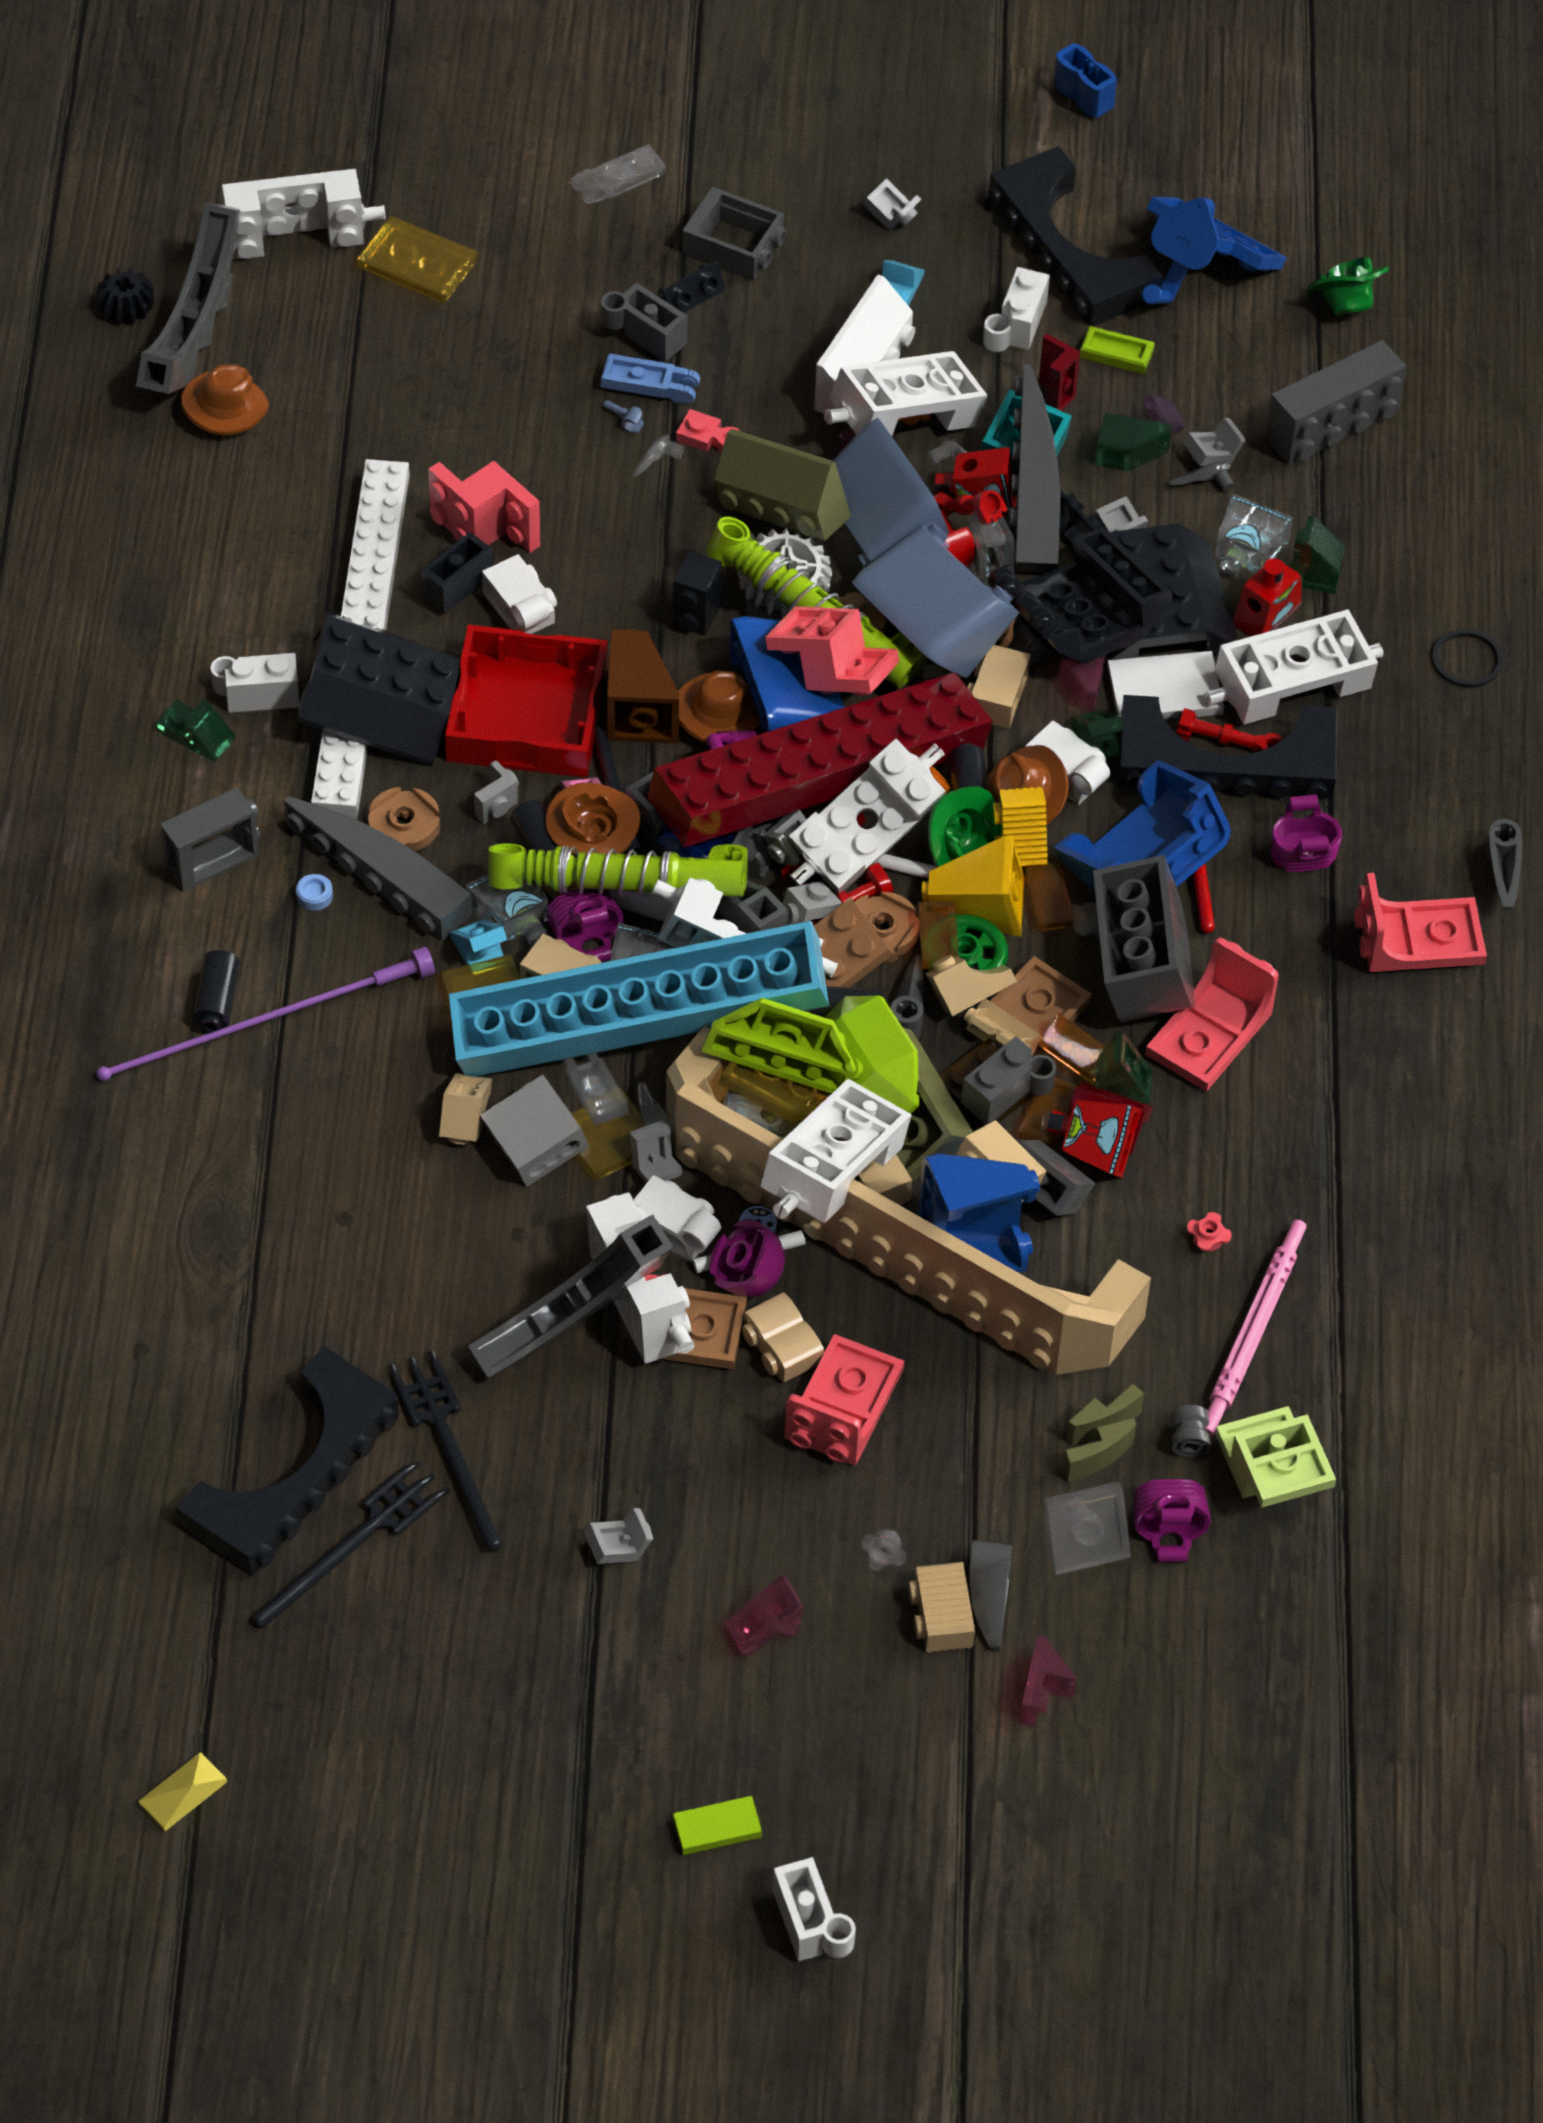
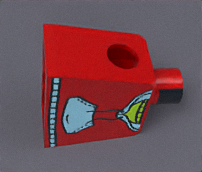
M1010 448L958 454L955 458L954 473H936V493H955L957 499L961 495H971L975 498L983 490H994L1001 495L1008 509L1002 513L1003 517H1010V509L1016 506L1017 495H1011V480L1014 469Z
M1268 559L1264 566L1244 584L1233 621L1234 627L1249 637L1278 628L1301 606L1300 574L1279 559Z
M1076 1100L1072 1114L1056 1110L1051 1112L1047 1131L1065 1136L1062 1151L1107 1173L1123 1178L1142 1109L1126 1104Z

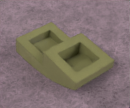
M1132 1384L1107 1407L1097 1398H1094L1069 1421L1067 1442L1073 1446L1094 1441L1096 1439L1097 1427L1136 1418L1142 1412L1144 1392Z
M1134 1418L1097 1427L1094 1443L1065 1450L1063 1471L1067 1481L1072 1482L1089 1476L1121 1457L1134 1443L1136 1430Z

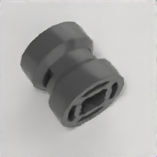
M1184 1405L1174 1409L1170 1416L1171 1427L1175 1431L1171 1440L1174 1454L1185 1458H1195L1207 1454L1211 1447L1210 1435L1206 1432V1427L1209 1426V1412L1207 1409L1197 1405Z

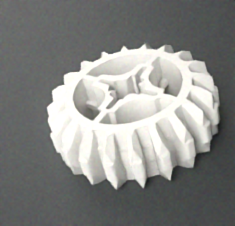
M772 528L768 533V537L759 533L758 537H756L759 546H764L766 551L769 550L772 553L780 552L785 557H788V560L793 561L795 570L798 572H808L809 580L814 584L818 582L823 583L824 591L828 593L832 568L829 567V556L823 555V545L814 546L813 537L805 540L802 538L800 531L795 535H790L787 528L782 531V534H777ZM787 563L786 566L788 571L791 569L790 563ZM737 571L738 578H740V590H746V600H755L756 609L765 605L768 607L769 615L774 612V609L781 610L780 613L783 618L787 615L788 607L780 601L773 603V590L760 594V592H757L752 587V581L748 579V576H744L741 574V571Z

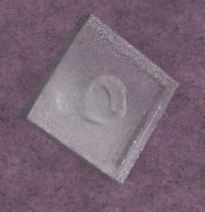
M1119 1482L1043 1499L1051 1566L1056 1575L1131 1558L1124 1494Z

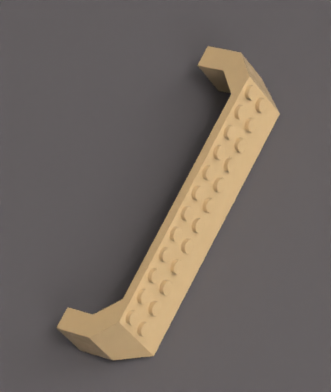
M704 1025L666 1071V1116L675 1156L687 1167L697 1168L709 1175L715 1183L721 1186H728L737 1191L748 1202L759 1204L773 1212L774 1205L782 1199L760 1186L768 1155L783 1139L720 1103L734 1086L735 1063L701 1052L710 1028ZM854 1179L850 1182L844 1205L826 1223L819 1221L798 1208H794L784 1219H781L780 1215L777 1217L783 1222H791L803 1229L809 1237L815 1240H822L831 1245L842 1256L849 1259L853 1258L866 1265L875 1275L885 1276L899 1284L908 1294L918 1295L925 1299L938 1311L945 1314L949 1313L960 1319L969 1329L975 1332H982L993 1338L1002 1348L1009 1351L1014 1350L1026 1357L1035 1367L1047 1369L1055 1375L1109 1367L1145 1319L1151 1277L1119 1259L1090 1297L1039 1285Z

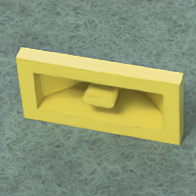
M200 1752L140 1799L138 1804L165 1832L227 1783V1779Z

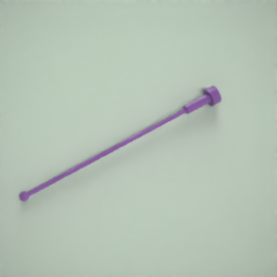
M424 946L411 951L412 959L372 972V977L110 1068L102 1066L96 1072L97 1078L101 1081H107L111 1075L374 983L379 986L417 973L420 979L435 974L432 957L427 947Z

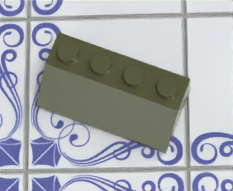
M735 429L727 432L714 478L719 500L724 508L776 524L780 527L797 532L800 531L804 535L824 541L851 517L834 461Z
M903 1027L918 1050L919 1079L916 1094L919 1095V1106L911 1113L903 1147L896 1155L913 1182L921 1178L923 1157L937 1153L956 1155L965 1137L973 1133L912 1029Z

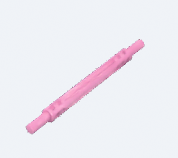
M1296 1219L1292 1221L1282 1246L1276 1248L1209 1397L1211 1404L1208 1409L1209 1426L1206 1427V1432L1210 1437L1214 1436L1216 1426L1219 1425L1225 1409H1229L1233 1403L1297 1259L1295 1252L1307 1227L1301 1220Z

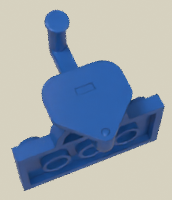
M1152 197L1147 206L1149 211L1156 214L1155 220H1157L1152 231V244L1158 252L1174 261L1161 288L1154 284L1148 285L1144 288L1142 297L1148 304H1170L1175 299L1188 269L1199 270L1206 267L1214 253L1224 257H1228L1229 254L1239 259V266L1251 272H1256L1257 270L1268 272L1273 269H1282L1287 257L1214 218L1215 204L1209 198H1196L1185 202L1177 197Z

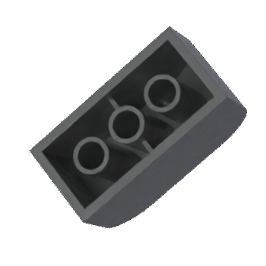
M1165 855L1093 870L1104 984L1120 1022L1194 1007L1195 995L1186 921L1178 889Z

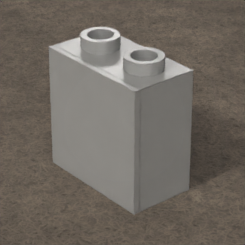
M544 1075L527 1083L520 1090L503 1101L496 1103L480 1115L489 1134L526 1187L589 1147L581 1127Z

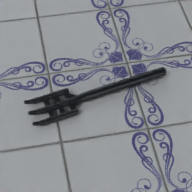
M430 1350L429 1355L436 1376L426 1380L415 1357L411 1356L409 1358L416 1381L415 1384L405 1386L395 1364L390 1363L389 1367L394 1385L411 1424L416 1427L424 1422L435 1427L438 1440L487 1549L491 1552L499 1550L502 1545L453 1433L446 1423L449 1414L458 1413L461 1407L435 1351ZM441 1386L442 1390L431 1393L430 1389ZM421 1392L422 1397L411 1400V1395ZM447 1399L448 1404L437 1407L436 1402ZM427 1406V1411L417 1413L416 1409Z
M416 1461L401 1468L363 1500V1507L371 1510L370 1520L356 1528L253 1616L255 1626L264 1628L368 1540L377 1529L391 1528L393 1534L400 1535L441 1498L448 1494L450 1489H441L430 1495L426 1500H423L417 1493L433 1481L435 1475L431 1474L423 1477L408 1487L402 1480L418 1468L420 1462ZM394 1487L402 1493L397 1498L389 1492ZM381 1498L389 1504L384 1509L376 1503ZM411 1501L416 1508L410 1511L404 1504ZM396 1511L404 1517L400 1522L391 1516Z

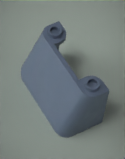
M878 418L866 424L834 458L833 461L836 464L851 513V517L844 524L860 547L862 554L857 557L863 569L922 525L930 527L931 524H935L946 534L949 533L932 493Z
M931 524L930 527L922 525L862 569L852 583L925 656L936 664L967 678L1020 612L1010 604L1013 598L1005 590L997 585L994 589L984 585L948 550L949 544L946 542V539L949 536L935 524Z

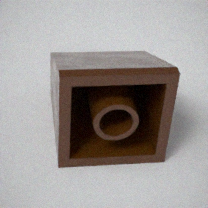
M612 629L607 694L608 741L679 744V692L648 631Z

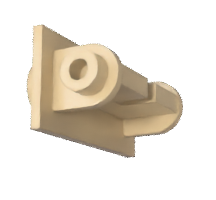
M987 999L982 1000L976 1010L970 1008L964 1016V1020L968 1022L966 1030L981 1040L985 1041L991 1038L1002 1048L1016 1036L1032 1049L1031 1057L1043 1037Z

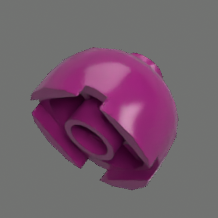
M747 1219L734 1224L733 1227L737 1228V1230L732 1232L729 1237L723 1234L717 1241L711 1254L709 1270L715 1276L716 1281L713 1282L719 1288L736 1296L753 1298L762 1296L779 1281L784 1270L786 1258L783 1245L778 1237L760 1222Z

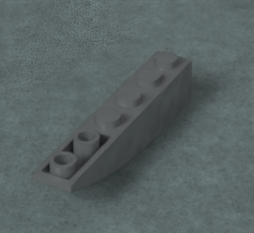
M1024 364L1022 376L1016 375L1015 396L1021 397V408L1014 409V429H1020V441H1013L1012 462H1019L1018 474H1012L1011 495L1018 496L1017 507H1011L1010 528H1016V540H1014L1015 573L1045 574L1057 569L1060 520L1059 470L1053 432L1045 402L1031 364ZM1009 540L1008 561H1012V540Z
M290 796L284 800L285 822L291 831L296 834H302L312 842L316 850L322 854L327 853L335 859L346 873L356 875L371 892L379 893L390 901V904L397 912L405 913L415 920L419 928L425 933H432L443 941L450 935V931L456 930L472 916L471 893L407 846L356 819L328 808Z

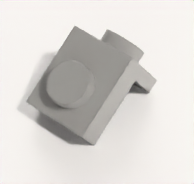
M886 178L862 204L891 231L899 222L904 227L918 213L914 207L921 201V198L916 195L909 201Z
M1222 418L1214 432H1189L1183 444L1192 454L1194 461L1200 466H1205L1216 462L1232 463L1244 444L1245 438L1230 418Z
M1127 496L1097 509L1095 513L1096 519L1109 533L1112 531L1145 528L1148 525L1145 515L1141 517L1137 515Z
M496 760L489 764L490 784L474 794L475 816L483 825L493 818L503 816L509 808L518 803L517 787L519 783L515 774L508 768L504 769Z
M800 810L787 814L762 835L769 845L767 847L769 855L779 864L797 866L801 862L800 854L789 843V835L806 821Z
M821 881L787 888L782 904L789 910L788 925L824 918L839 907L842 902Z
M664 1120L630 1132L632 1165L646 1183L653 1175L664 1181L682 1175V1167L672 1157L670 1127Z
M632 1508L623 1521L590 1523L584 1531L597 1564L638 1561L653 1540L651 1528L640 1508Z

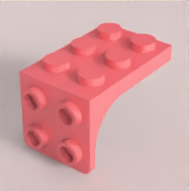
M1366 873L1364 885H1359L1358 887L1360 906L1354 908V922L1357 929H1362L1363 936L1360 937V953L1362 958H1367L1370 972L1485 965L1487 954L1475 897L1408 902L1387 901L1379 898L1375 874Z
M1220 937L1217 938L1212 946L1208 966L1194 989L1195 1006L1176 1011L1146 1046L1145 1055L1207 1092L1272 1015L1279 976L1278 972L1271 964L1243 951L1236 943L1228 942Z
M834 1334L803 1396L791 1394L786 1401L785 1439L790 1440L797 1447L803 1449L811 1448L824 1453L833 1461L847 1462L856 1466L904 1370L905 1361Z

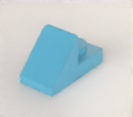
M884 260L882 276L885 277L909 306L924 276V270L900 262Z
M482 919L449 932L456 948L473 975L481 974L505 963L500 946L501 942L507 940L503 926Z

